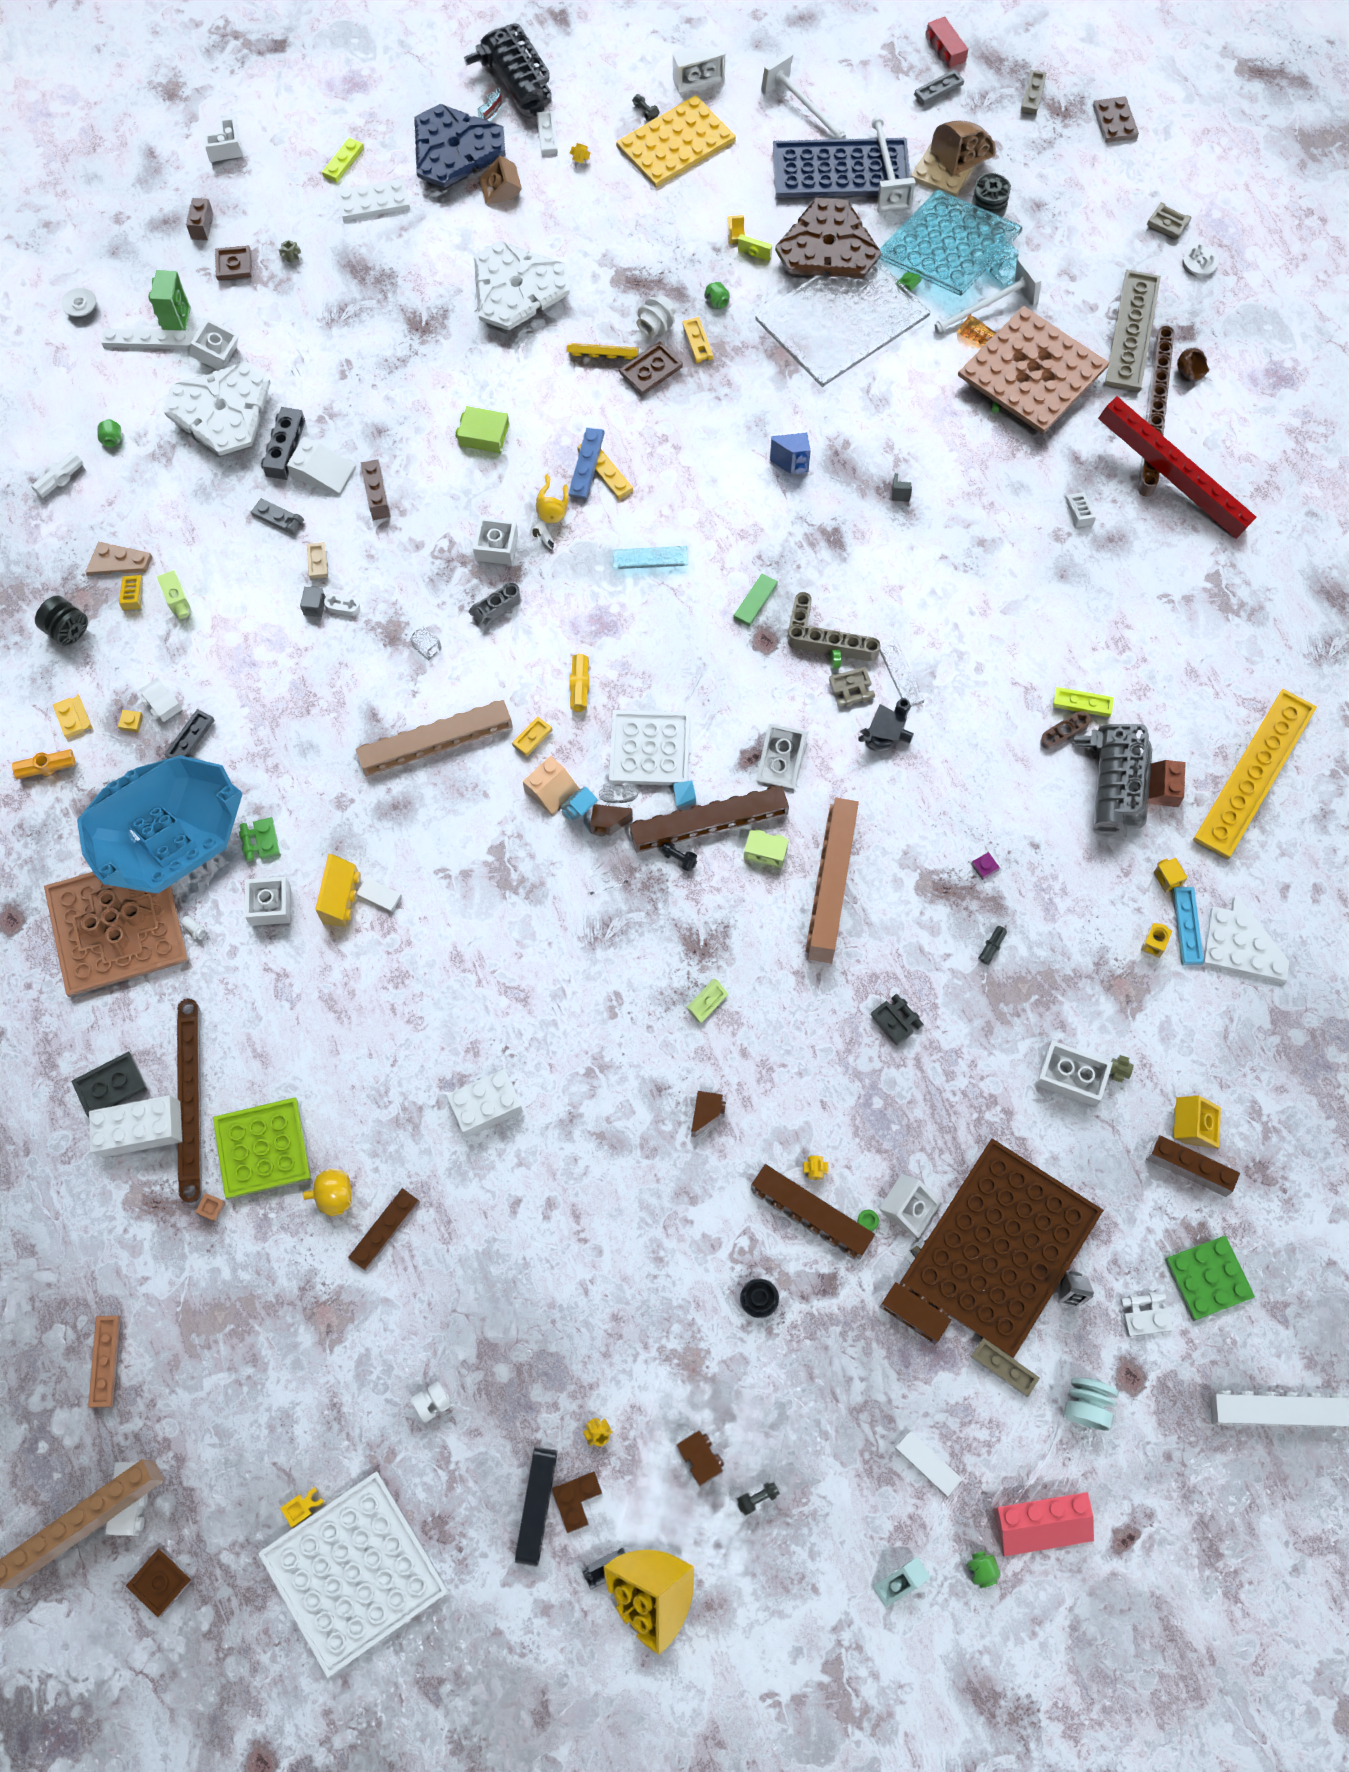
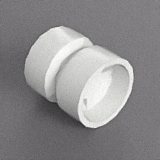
M439 1381L427 1387V1392L420 1391L411 1397L412 1403L424 1423L436 1417L437 1411L442 1413L452 1407V1403Z

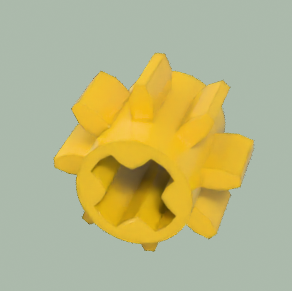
M576 142L575 146H571L569 154L573 155L572 160L584 164L585 160H589L591 152L587 151V145Z
M808 1156L807 1162H803V1174H808L809 1180L824 1179V1174L829 1172L828 1162L823 1161V1156Z
M599 1418L591 1419L586 1423V1430L583 1431L589 1446L595 1444L598 1447L605 1445L609 1441V1434L613 1433L605 1418L602 1421Z

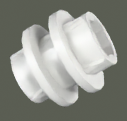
M661 295L657 298L650 297L645 302V305L638 309L637 327L644 335L651 338L655 335L662 336L666 333L667 328L674 324L676 308L672 301Z

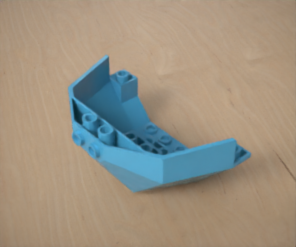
M179 755L137 767L104 787L77 819L82 855L94 875L103 884L158 894L227 848L243 794L241 790L231 783L223 765Z

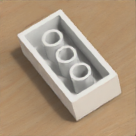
M170 1095L89 1111L90 1152L103 1158L182 1142L180 1101Z

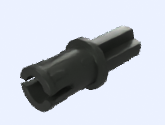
M1002 926L996 927L990 939L986 940V945L978 957L979 961L986 965L991 963L993 956L1001 948L1000 944L1007 934L1006 928Z

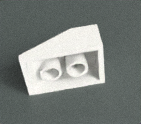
M690 48L672 52V79L679 93L725 81V52Z
M303 437L287 467L291 478L341 495L356 465L320 442Z
M768 723L756 781L795 789L809 731Z

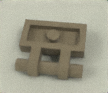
M866 667L829 676V683L834 696L841 694L843 698L836 700L838 707L852 706V703L860 701L864 703L871 698H875L874 690H866L867 687H871L872 683ZM858 690L860 693L850 696L849 692Z

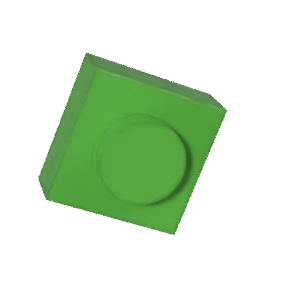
M906 272L896 284L898 289L912 291L922 280L920 274Z

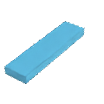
M1174 887L1172 891L1182 965H1203L1204 958L1194 887Z

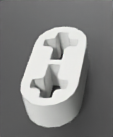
M330 594L324 600L326 609L331 613L355 616L361 611L359 601L354 597Z

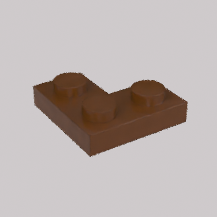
M595 1471L552 1488L567 1534L589 1525L581 1502L603 1494Z

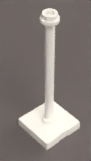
M790 50L764 66L761 91L764 94L783 83L835 136L834 139L846 138L845 131H839L789 80L794 55Z
M876 116L872 119L871 125L876 130L888 176V181H880L877 202L878 213L912 209L915 180L914 178L895 179L882 128L884 120L880 116Z
M1022 255L1017 258L1015 284L943 322L938 320L934 324L936 332L938 334L944 333L946 331L945 328L1019 289L1022 290L1032 305L1039 303L1041 278Z

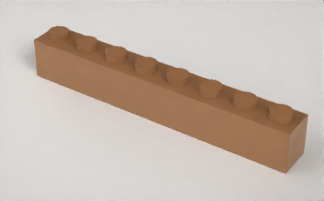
M504 699L496 700L482 707H474L464 713H456L446 719H438L428 725H420L410 731H402L389 738H381L379 741L371 744H363L356 748V752L365 777L513 728Z
M141 1459L1 1558L0 1589H13L163 1483L164 1479L156 1462Z

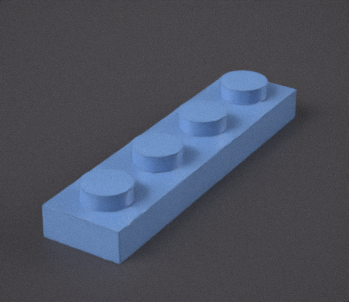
M586 427L568 493L570 497L588 498L605 435L603 429Z

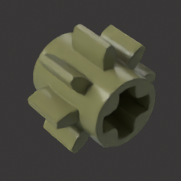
M286 240L281 243L282 248L278 250L283 261L292 263L297 259L299 260L298 254H301V249L296 241Z
M1119 1055L1117 1059L1112 1058L1111 1062L1113 1064L1110 1070V1074L1113 1076L1112 1080L1122 1083L1124 1078L1130 1079L1134 1064L1129 1062V1057Z

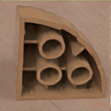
M955 120L936 127L932 137L931 150L954 176L995 157L996 145L990 134L978 124L965 120Z

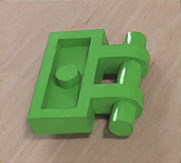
M272 817L253 821L254 829L250 830L247 823L239 825V837L243 842L242 852L247 862L253 861V854L259 853L261 860L281 855ZM256 837L257 845H251L250 839Z

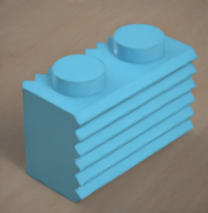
M583 787L575 791L561 805V812L567 819L575 820L583 816L598 799L587 787Z

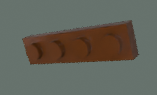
M402 1188L348 1258L366 1272L420 1201Z

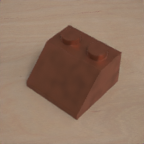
M1162 760L1151 763L1148 804L1170 807L1180 806L1185 795L1186 762Z

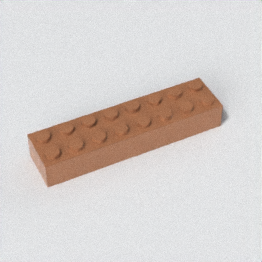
M835 797L834 804H830L805 950V952L809 953L808 960L830 964L833 962L859 801Z

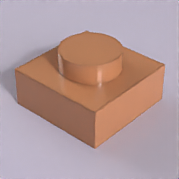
M205 1193L195 1213L217 1222L226 1202Z

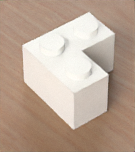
M235 116L218 119L220 132L203 134L204 145L210 162L243 157L240 133Z

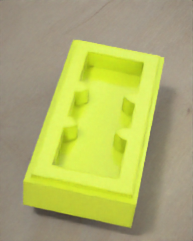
M740 234L738 238V251L770 261L772 257V244Z

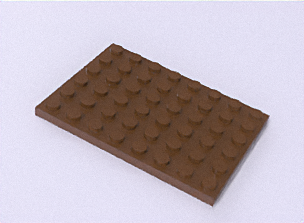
M991 1138L900 1282L906 1284L911 1288V1291L917 1295L924 1296L932 1305L945 1310L951 1318L1014 1358L1104 1210Z

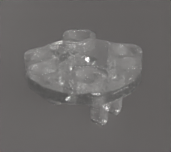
M605 783L599 791V798L606 802L608 806H611V803H626V808H630L631 801L638 797V791L634 788L633 783H624L623 785Z

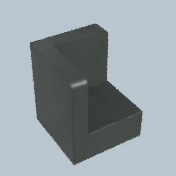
M895 473L891 500L910 502L912 493L911 482L898 481V473Z

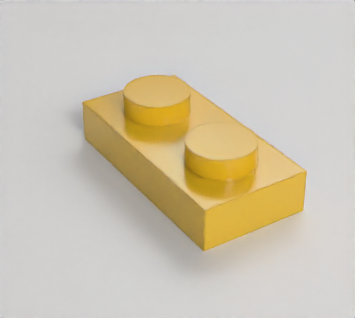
M537 716L512 742V746L528 757L553 731L552 727Z

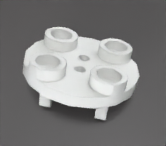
M1199 243L1198 246L1190 248L1185 253L1182 264L1196 278H1203L1212 274L1217 269L1219 261L1218 256L1213 250L1203 247V244Z

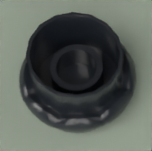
M761 1278L753 1279L742 1288L740 1303L748 1315L754 1318H766L777 1309L779 1293L775 1285L770 1281Z

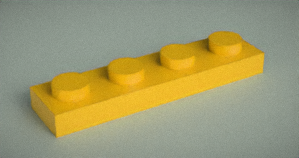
M568 343L567 352H571L573 356H582V353H589L590 357H599V354H605L607 358H617V355L624 356V359H634V356L637 357L639 355V347Z
M580 444V445L577 446V451H578V452H580V448H581V445H582V444ZM601 449L595 472L614 496L620 500L633 492V486Z

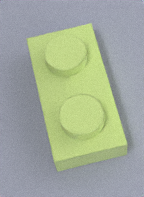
M713 978L686 1008L697 1022L702 1023L725 999L728 993L720 982Z

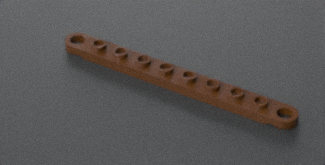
M187 998L180 1001L177 1007V1095L181 1107L182 1142L178 1143V1192L183 1201L194 1203L202 1194L200 1008L195 1000ZM187 1005H193L194 1010L189 1014H185L183 1009ZM190 1186H194L196 1193L191 1197H186L185 1190Z

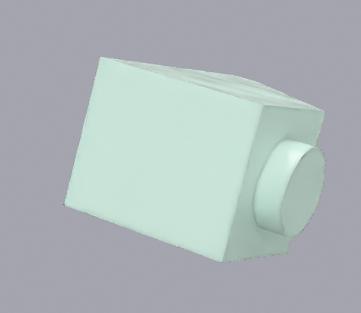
M917 1556L876 1583L873 1587L885 1607L917 1589L931 1577Z

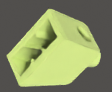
M175 570L156 576L172 613L177 614L179 619L188 617L187 609L191 606Z

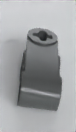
M513 582L505 584L480 602L472 605L469 609V614L477 619L480 627L489 625L493 620L520 603L519 586Z

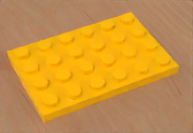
M695 95L616 141V147L656 188L735 142L736 135Z

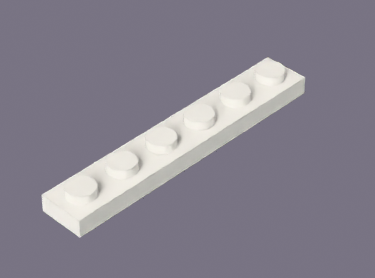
M103 328L101 344L102 347L190 350V343L198 331Z

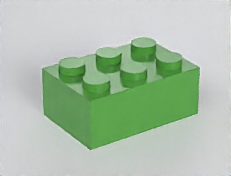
M156 270L155 276L152 278V290L148 294V299L152 303L153 312L158 318V324L162 330L186 331L191 306L178 272Z

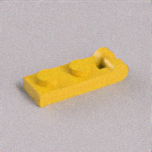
M695 317L683 320L682 326L695 363H701L702 360L706 359L707 361L713 360V353L700 318Z

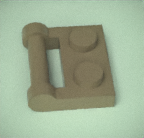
M1161 202L1148 219L1147 225L1178 239L1190 223L1192 216L1184 215Z

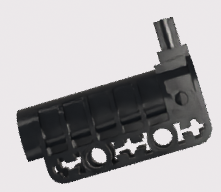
M511 23L488 32L481 39V44L475 45L476 52L463 57L466 66L480 61L482 66L488 65L489 68L493 67L521 113L527 117L537 116V112H543L544 106L552 101L551 90L546 84L550 81L548 68L519 24ZM520 41L525 42V44H522V45L517 44V43L520 42Z

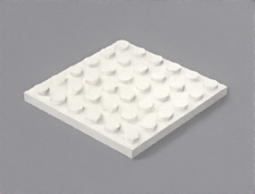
M377 1471L258 1553L327 1678L334 1675L449 1593Z

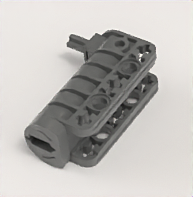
M1108 724L1099 727L1098 730H1092L1090 736H1075L1074 747H1091L1093 753L1099 754L1093 830L1102 836L1120 838L1127 836V829L1144 827L1147 822L1152 762V744L1149 741L1147 727L1143 724ZM1138 730H1142L1140 738H1137L1136 733H1138ZM1139 814L1141 819H1139L1138 823H1135L1134 819Z

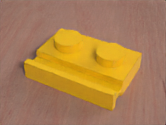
M79 694L74 698L69 697L52 704L66 739L85 732L84 730L88 728H93Z

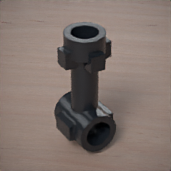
M668 842L662 847L661 853L665 854V857L668 859L672 856L681 861L682 869L692 871L696 867L698 861L696 860L697 855L688 851L686 854H683L676 850L675 844Z

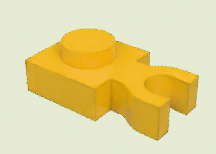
M316 1487L312 1488L305 1498L299 1494L280 1507L291 1528L296 1527L313 1515L310 1510L312 1507H318L325 1503L323 1498L317 1502L313 1501V1495L318 1492Z

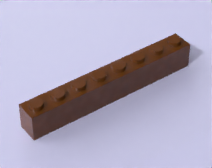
M771 786L763 791H751L747 795H735L727 800H715L703 806L695 805L688 810H675L668 815H656L652 819L636 820L630 824V833L635 851L639 853L662 847L666 842L674 844L788 815L789 804L783 786Z

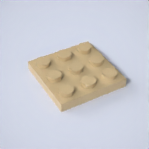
M930 143L910 176L914 178L915 183L956 199L975 166L953 176L932 152Z

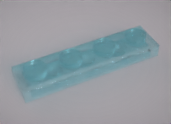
M687 546L613 549L614 569L688 566Z

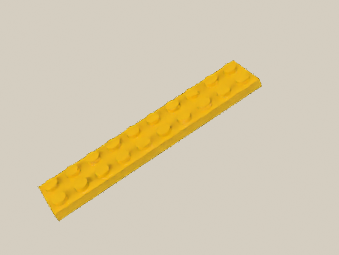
M1283 688L1281 689L1194 836L1193 841L1229 860L1317 706Z

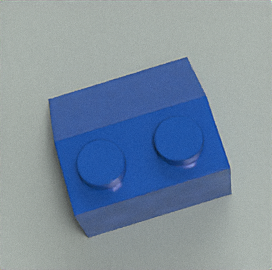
M808 432L771 436L770 461L790 474L809 472L811 449Z

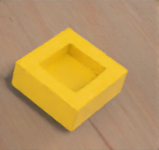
M122 710L118 723L119 730L139 732L143 714L137 711Z

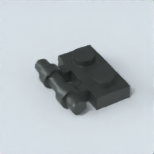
M896 993L891 998L895 1005L891 1006L886 1000L873 1010L870 1015L898 1046L913 1034L914 1031L910 1025L913 1024L919 1030L924 1024L919 1019L920 1016L917 1012L914 1013L909 1008L908 1002ZM901 1010L906 1015L907 1019L904 1020L898 1014V1011Z

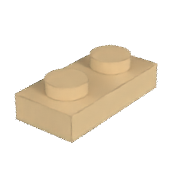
M325 542L306 544L310 580L328 578Z

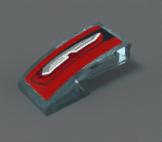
M500 88L486 96L487 102L477 108L479 118L489 121L498 112L502 105Z

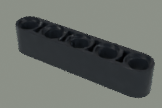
M537 1446L534 1448L515 1563L536 1567L539 1565L558 1450Z

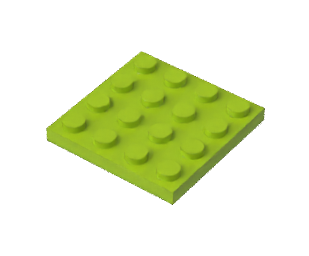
M296 1097L213 1117L224 1194L227 1200L312 1180L299 1104Z

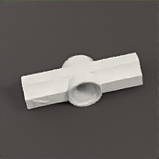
M73 451L58 464H49L45 469V474L33 483L31 488L40 498H44L57 486L62 487L69 482L70 475L84 464L82 459Z

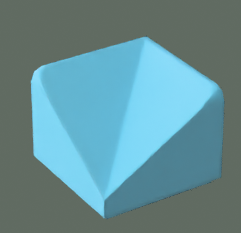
M693 780L673 784L677 807L696 804Z

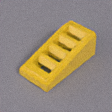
M142 575L123 576L119 597V605L123 611L142 609Z

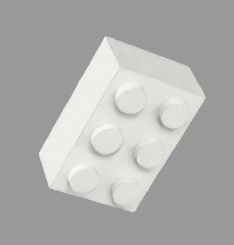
M1051 1041L1047 1047L1035 1086L1096 1107L1102 1100L1113 1062Z
M505 1069L447 1094L465 1138L523 1113L521 1103Z

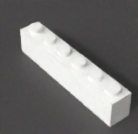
M1222 1390L1217 1391L1216 1395L1210 1397L1212 1425L1349 1428V1398H1344V1394H1330V1397H1322L1321 1393H1308L1307 1397H1299V1393L1296 1392L1285 1393V1396H1276V1392H1262V1396L1254 1395L1253 1391H1241L1240 1395H1231V1391Z

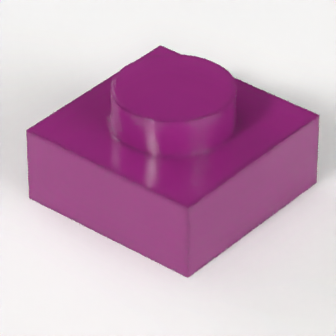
M989 852L973 860L971 863L982 880L1000 869Z

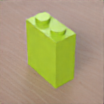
M466 406L464 413L462 412L460 416V427L456 428L455 433L459 446L501 453L510 425L508 413Z

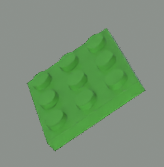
M1226 1235L1165 1258L1193 1321L1255 1298Z

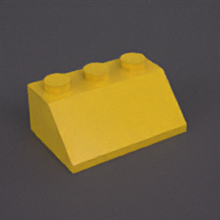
M328 854L315 911L322 924L347 927L348 921H351L352 918L351 905L356 900L355 887L360 882L361 873L355 864L333 854Z

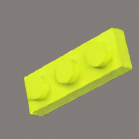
M348 138L322 171L323 177L338 183L364 149L363 143Z
M1056 687L1053 707L1111 717L1114 697Z

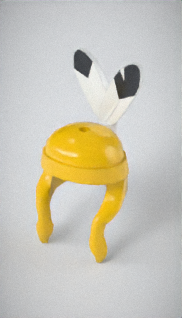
M547 473L544 475L545 485L536 496L535 508L538 514V524L532 529L531 536L534 539L542 536L545 544L552 549L554 543L545 527V522L555 524L565 517L569 495L568 486L564 484L562 487L564 495L562 501L554 497H545L551 482V478Z

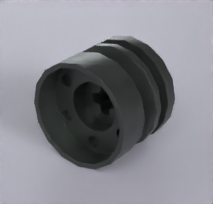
M988 173L977 179L971 203V211L977 219L984 222H994L1005 215L1011 192V185L1007 178L998 173Z
M57 595L48 598L40 605L35 615V625L59 645L65 647L76 643L83 636L88 626V617L64 597Z

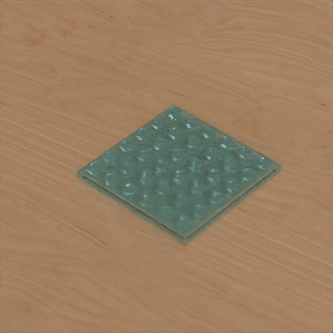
M937 189L880 247L882 252L880 260L904 271L920 274L922 279L962 296L1022 232V225Z

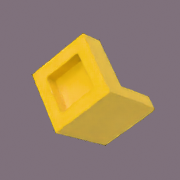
M744 215L727 216L729 244H737L740 234L745 235Z

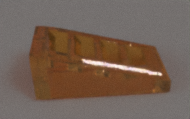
M971 314L968 315L957 331L959 334L982 345H985L996 334L995 331Z

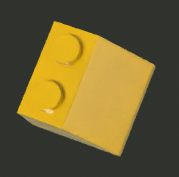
M1200 1095L1176 1097V1105L1174 1107L1175 1125L1173 1127L1174 1138L1188 1145L1219 1148L1221 1107Z

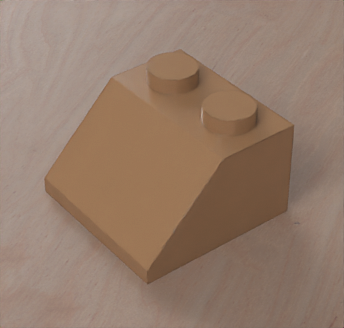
M499 156L479 177L484 199L488 205L512 200L522 190L516 164L502 156Z

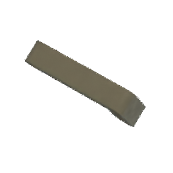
M799 592L795 596L787 643L790 647L830 654L831 650H839L841 657L864 661H875L878 658L881 643L877 638L808 626L812 597L807 592Z

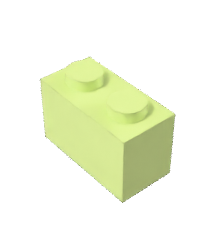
M750 830L744 850V859L782 868L789 839H785L781 835H769L762 830Z

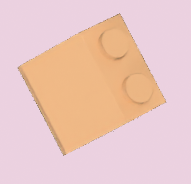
M551 755L523 780L524 791L551 815L555 814L561 808V805L575 791L580 789L567 770Z

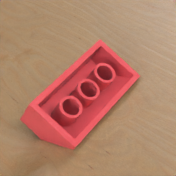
M1088 1492L994 1508L1003 1557L1094 1541V1519Z

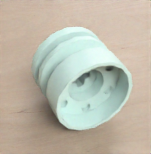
M1072 1378L1071 1385L1076 1389H1070L1069 1394L1078 1399V1401L1066 1402L1063 1417L1089 1428L1110 1431L1114 1415L1107 1411L1105 1407H1116V1401L1111 1398H1118L1119 1391L1098 1380Z

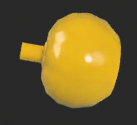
M337 1168L323 1170L316 1176L313 1190L303 1191V1199H315L319 1211L326 1215L337 1216L343 1214L352 1205L351 1183L348 1173Z

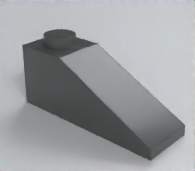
M1069 1271V1273H1066L1061 1281L1058 1302L1080 1308L1093 1298L1094 1295L1089 1279L1082 1277V1273Z

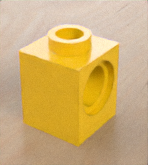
M1176 857L1170 860L1168 858L1161 860L1157 863L1158 866L1153 872L1165 893L1173 890L1174 887L1182 886L1188 878Z
M1153 922L1147 932L1141 950L1160 958L1166 949L1173 930L1164 924ZM1153 936H1158L1161 941H1156Z

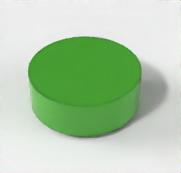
M831 650L830 667L831 669H839L841 666V652L839 650Z
M864 1210L859 1214L857 1223L873 1232L878 1227L879 1217L873 1210Z

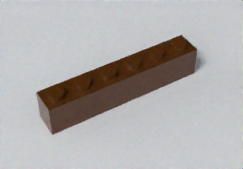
M764 1164L751 1184L752 1194L760 1200L765 1198L771 1202L770 1205L779 1212L785 1211L789 1214L791 1220L798 1224L802 1222L807 1225V1229L817 1236L821 1234L826 1238L825 1241L833 1247H841L845 1250L844 1253L852 1259L858 1258L860 1260L875 1236V1233L767 1164Z

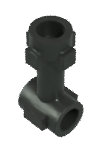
M636 94L632 102L635 107L644 110V118L647 121L657 118L660 114L656 105L650 107L645 103L646 99L644 96Z
M774 1481L764 1484L765 1489L751 1497L749 1493H745L736 1498L737 1506L744 1516L757 1510L756 1504L767 1498H770L772 1501L777 1498L776 1496L780 1495Z

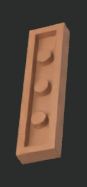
M118 1315L96 1316L88 1401L89 1408L113 1407L121 1318Z

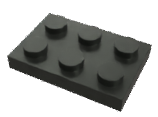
M129 1051L71 1081L88 1118L89 1111L115 1106L148 1089Z

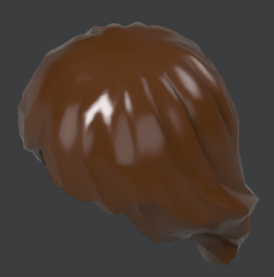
M1198 348L1186 349L1177 360L1179 371L1190 381L1201 380L1210 371L1204 352Z

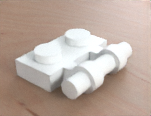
M1148 1292V1295L1137 1296L1134 1294L1129 1295L1128 1298L1121 1299V1306L1130 1307L1131 1313L1123 1315L1128 1337L1173 1330L1168 1308L1159 1309L1158 1305L1159 1302L1166 1301L1165 1293ZM1149 1304L1151 1310L1140 1312L1139 1305Z

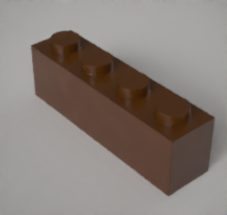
M1161 1135L1153 1141L1146 1157L1147 1161L1224 1197H1227L1234 1191L1240 1176V1172Z

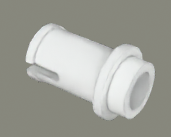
M189 915L185 916L180 923L182 927L192 934L194 939L200 940L207 933L205 926L199 925Z

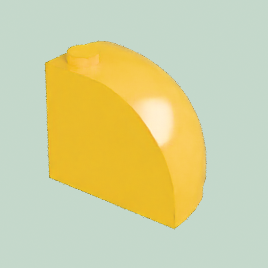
M636 1550L624 1553L604 1566L609 1594L613 1593L618 1604L615 1608L624 1623H630L638 1632L636 1637L645 1646L660 1655L675 1639L688 1615L694 1591V1566L672 1554L657 1550Z

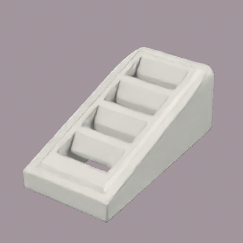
M1085 492L1066 495L1075 527L1094 525L1096 516Z

